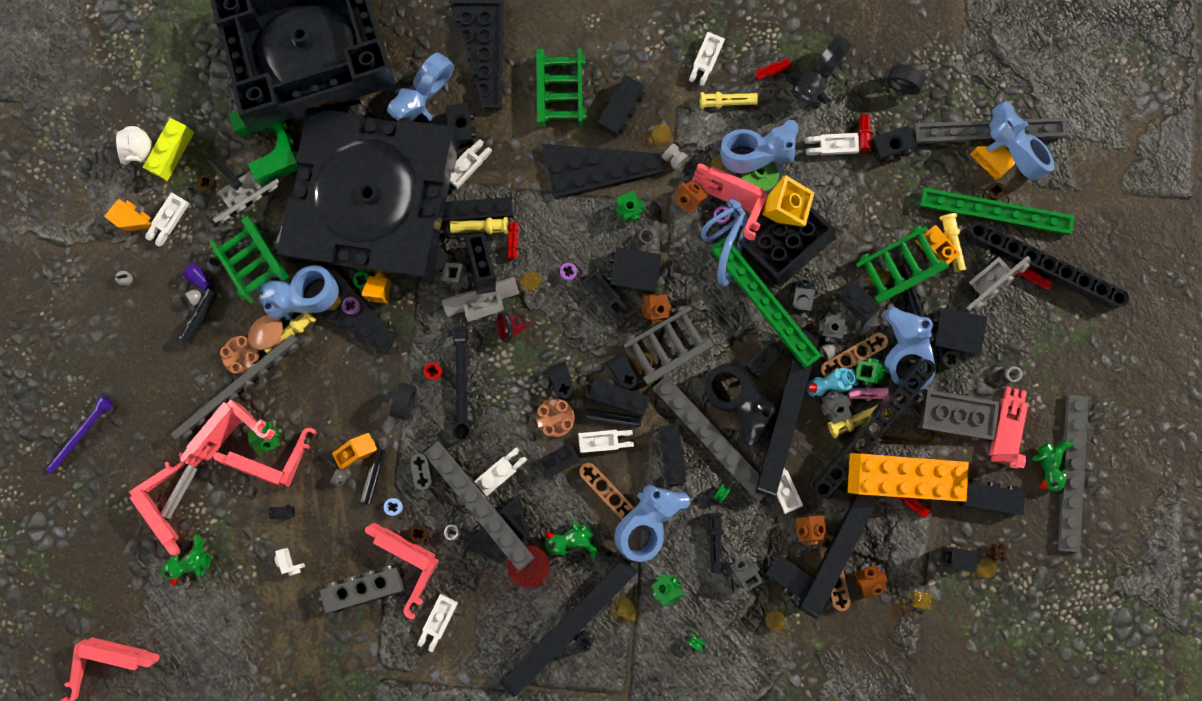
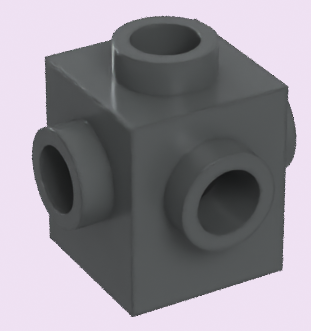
M445 262L441 281L447 284L451 290L460 291L461 289H468L469 283L472 281L471 270L466 267V264L461 262Z
M830 314L829 317L826 316L819 323V338L825 339V342L836 343L843 339L847 334L845 320L840 319L841 316ZM832 325L837 326L836 331L832 330Z
M831 391L826 396L821 397L823 405H821L822 412L833 424L852 417L849 409L851 403L847 395L844 396L841 392Z
M747 556L730 565L733 571L731 577L736 585L740 583L746 592L763 582L758 573L760 571L758 565L754 560L750 561Z

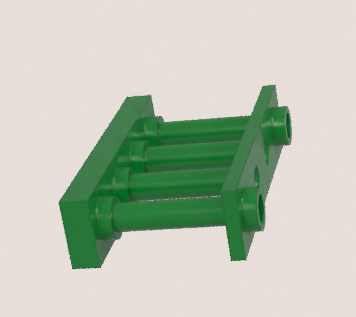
M578 48V57H548V55L545 56L544 49H536L538 127H546V121H549V119L579 118V127H583V120H586V109H583L582 66H586L585 55H582L581 48ZM578 64V75H548V73H545V67L549 65ZM578 82V93L545 92V85H549V83ZM578 100L579 111L546 110V103H549V101Z
M246 216L241 220L245 226L242 232L221 246L213 240L210 241V244L213 247L211 250L213 255L221 260L238 288L236 290L238 296L252 304L254 300L249 294L272 277L278 276L282 281H285L289 276L257 225ZM252 237V244L230 259L227 258L225 252L245 238ZM255 250L261 251L258 259L239 272L235 271L233 268L235 264ZM264 263L269 264L270 267L267 272L247 286H244L241 279Z
M921 225L911 230L912 234L871 256L868 253L859 258L860 262L856 263L859 268L865 266L878 290L876 292L878 296L874 297L878 304L949 268L945 260L941 262L940 259H937L923 233L929 231L927 226L923 228ZM914 238L918 239L931 263L929 264L931 268L925 271L919 268L906 244ZM897 247L900 248L913 272V277L908 280L901 277L888 253ZM879 257L883 258L895 280V287L889 290L887 287H884L871 261Z

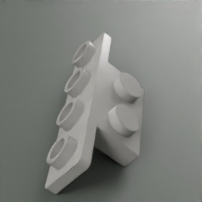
M249 171L238 178L242 183V187L238 190H234L230 185L219 190L218 194L229 208L213 217L214 223L226 221L230 218L229 214L233 211L238 213L246 207L245 204L247 202H255L262 197L261 193L266 190L271 192L276 189L279 179L275 178L261 187Z
M1028 256L1025 257L1013 269H1010L1000 257L994 260L969 282L981 296L971 303L967 310L969 312L973 310L977 312L984 305L983 301L988 297L990 299L995 297L999 293L998 289L1003 284L1005 286L1009 285L1015 279L1013 276L1016 273H1023L1029 268L1030 258Z
M511 277L496 282V292L477 295L474 289L443 299L442 305L447 316L465 311V316L469 322L503 311L502 299L519 294L515 278Z

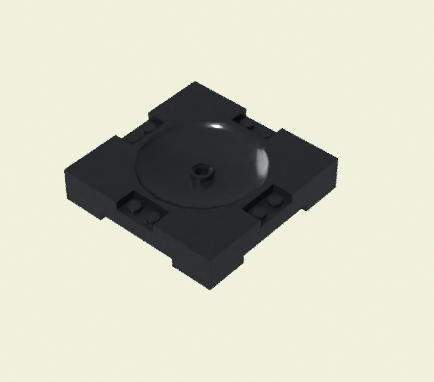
M210 0L232 79L231 85L238 114L249 132L305 115V109L340 99L343 103L397 86L370 0Z
M308 108L296 160L299 167L292 199H288L276 254L290 262L332 266L432 283L439 250V233L451 173H454L461 136L451 126L398 120V122L366 118L360 114ZM373 192L372 196L367 198L368 194Z

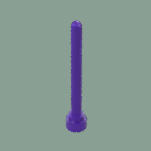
M104 396L98 398L95 410L47 467L46 471L48 473H53L102 412L105 413L112 408L113 402Z

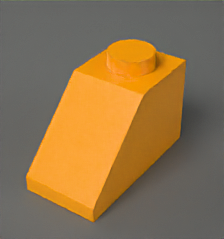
M978 146L970 153L996 181L1015 164L1010 151L1005 147H998L989 152L986 146Z
M375 274V277L369 276L362 291V296L369 302L388 304L392 282L386 275Z
M367 433L349 440L332 454L339 469L343 470L368 457L377 448L370 434Z

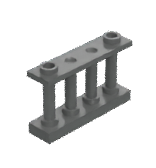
M684 306L674 311V316L637 337L632 335L625 340L626 343L623 345V348L626 350L631 347L645 370L643 382L646 386L714 346L710 339L705 341L699 336L687 316L692 310L690 306L686 309ZM678 319H681L695 342V348L690 351L684 348L671 326V323ZM663 328L678 351L677 355L679 357L673 361L667 357L654 333ZM645 338H648L662 361V367L657 370L651 367L638 345V342Z

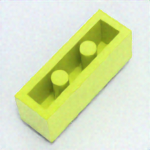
M170 118L143 168L168 181L194 132L186 125Z

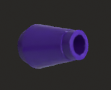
M194 264L188 266L182 274L185 280L203 291H206L212 285V282L201 268Z

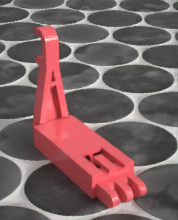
M698 164L692 180L702 185L704 192L726 202L733 198L741 203L742 209L751 212L743 230V236L749 240H754L756 234L749 229L758 231L760 224L756 220L768 194L763 193V188L713 166L710 168L704 164Z
M1006 386L1003 399H1000L996 439L992 440L989 455L992 456V462L1008 465L1011 468L1024 469L1026 456L1018 453L1028 404L1025 403L1026 391L1021 390L1018 397L1019 389L1014 388L1012 395H1010L1011 387Z
M230 399L228 403H222L187 445V449L181 455L180 461L193 467H197L203 459L209 461L241 421L264 440H270L274 436L275 431L268 429L264 434L262 429L266 426V422L263 420L257 422L242 405Z
M306 428L302 431L283 472L230 451L227 456L217 452L213 455V458L221 464L279 487H289L304 450L311 449L308 444H304L307 434L313 433L316 435L318 433L313 428Z
M182 461L174 467H171L170 463L165 462V469L129 491L131 501L171 555L181 554V549L176 544L179 537L167 520L161 516L160 510L147 493L183 468L186 463Z
M372 523L365 528V532L375 538L373 541L375 545L423 570L404 608L405 616L409 619H414L416 616L415 613L410 612V606L413 602L417 603V605L423 603L419 597L439 560L434 558L435 554L387 528Z
M93 637L88 640L84 639L75 644L70 681L64 684L72 689L71 698L66 696L61 701H75L78 698L87 659L136 670L140 666L150 667L160 657L158 654L148 652L147 650Z

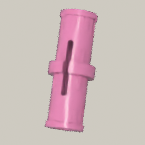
M852 387V389L848 390V398L865 399L866 401L884 399L889 390L888 387Z

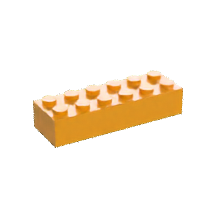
M850 453L848 493L966 502L969 462Z

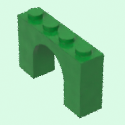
M238 111L229 114L234 130L240 137L255 132H249ZM286 121L261 128L274 130L277 133L278 140L275 149L270 154L248 163L254 180L260 186L267 184L275 178L279 179L298 170L299 164L296 162L298 151L294 150V139L286 131L289 129Z

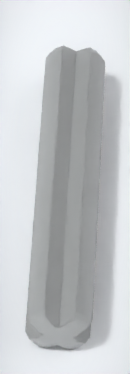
M191 465L186 467L161 511V516L167 519L172 516L197 472L196 467Z

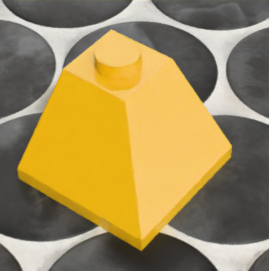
M785 175L767 196L762 214L777 223L804 227L806 226L814 192Z

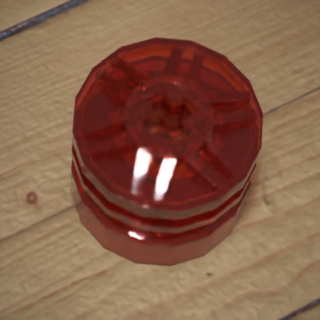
M533 544L525 545L535 557L530 562L534 566V568L530 569V572L527 571V568L518 571L510 560H508L507 564L508 575L512 581L518 586L525 588L535 587L542 583L549 574L551 566L550 558L546 551L540 546Z

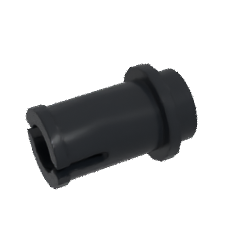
M290 504L283 507H269L268 510L272 511V513H268L270 519L286 518L290 520L295 516V508Z

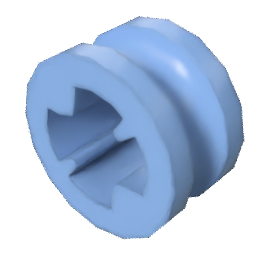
M396 498L388 499L384 504V511L390 516L400 514L403 509L402 502ZM391 502L393 504H398V507H396V512L394 510H389L388 507H391L389 505Z

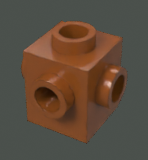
M691 180L687 184L683 182L676 189L678 193L673 199L690 214L703 203L708 195L697 183Z
M668 294L643 295L642 313L645 315V318L651 319L652 322H662L663 318L669 317L671 304L668 301Z
M824 515L796 518L799 542L807 541V545L819 544V540L827 539Z
M877 565L866 567L854 573L856 585L864 599L887 591L885 584L888 582L884 571L878 569Z

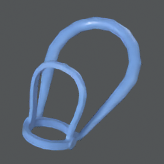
M733 198L727 201L729 209L708 221L701 231L703 241L709 242L720 237L733 227L724 243L718 264L717 281L721 287L727 286L732 280L728 272L725 275L728 256L740 226L744 230L748 221L741 203ZM732 214L734 217L733 221L714 235L706 237V231L711 225ZM743 230L736 246V250L740 254L742 246L739 244V241L744 238Z

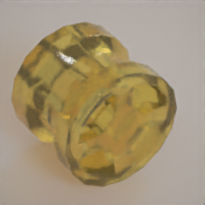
M914 590L913 595L915 599L911 606L931 611L932 606L930 603L934 595Z

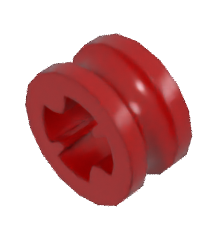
M428 363L424 368V374L430 380H437L442 375V369L437 363ZM432 366H435V369L438 371L437 375L434 374V376L431 377V374L428 372L429 368L432 369Z

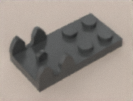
M922 390L923 404L918 430H931L936 433H950L986 440L996 439L999 402L933 390Z

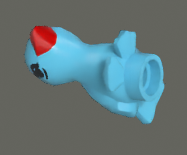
M838 368L825 378H812L807 383L806 389L811 396L820 397L829 390L837 392L848 391L853 386H857L858 381L855 379L854 369Z

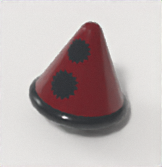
M500 311L496 320L498 335L504 343H508L512 338L529 326V322L506 311Z

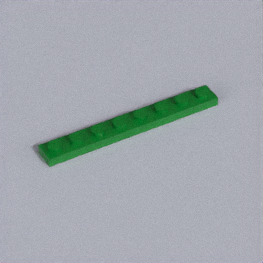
M930 188L922 189L919 208L951 214L957 213V215L1068 236L1072 234L1075 218L1074 215Z
M727 237L710 248L718 260H720ZM732 245L726 264L727 272L806 369L821 358L822 355Z

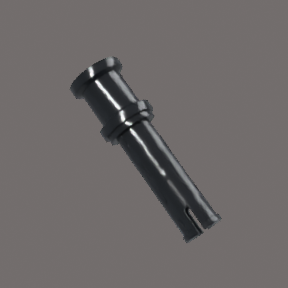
M208 288L206 289L190 320L188 319L185 322L186 326L182 334L178 335L177 338L191 345L194 344L193 340L198 331L202 330L201 324L218 293Z
M706 513V517H708L707 533L710 535L711 573L723 572L721 535L724 533V529H722L723 513Z

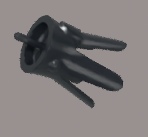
M586 630L582 632L581 636L574 637L579 651L587 652L592 649L591 646L595 638H589Z

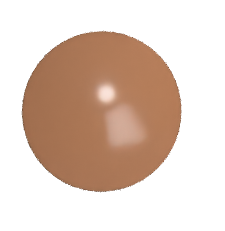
M268 315L256 320L248 334L250 345L256 350H265L272 346H278L282 340L280 337L283 330L282 321L280 319H272Z
M237 336L230 339L221 348L220 355L222 356L224 366L230 372L244 374L258 362L259 350L250 345L248 337Z
M561 399L545 401L539 407L536 415L539 429L551 437H560L567 434L573 427L575 420L572 407Z

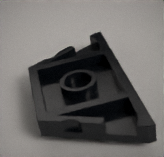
M516 496L499 514L524 543L530 537L520 497ZM483 527L461 546L465 550L498 563H502L508 558Z

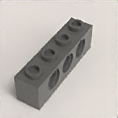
M393 565L381 568L382 572L376 574L372 570L362 573L363 577L359 579L352 576L345 578L342 584L337 585L336 581L325 584V588L320 590L325 613L405 590L400 568H394ZM379 577H382L385 580V586L383 588L377 585V579ZM360 582L366 585L365 593H361L358 590ZM341 588H344L347 591V597L345 599L342 598L339 594Z

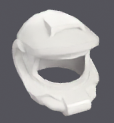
M128 126L117 132L116 144L120 163L127 165L130 161L146 162L153 149L152 141L147 133L135 126Z

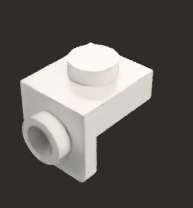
M288 548L275 551V563L277 567H280L281 574L288 573L291 576L300 573V568L305 567L304 563L293 566Z

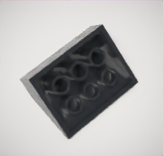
M810 207L806 226L801 227L777 223L767 217L760 223L758 231H751L756 234L754 240L744 237L739 241V244L762 271L780 288L836 239L835 228Z

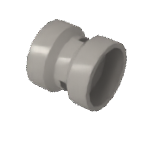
M672 144L664 152L662 158L665 161H669L671 167L677 170L686 161L688 155L680 152L676 144Z

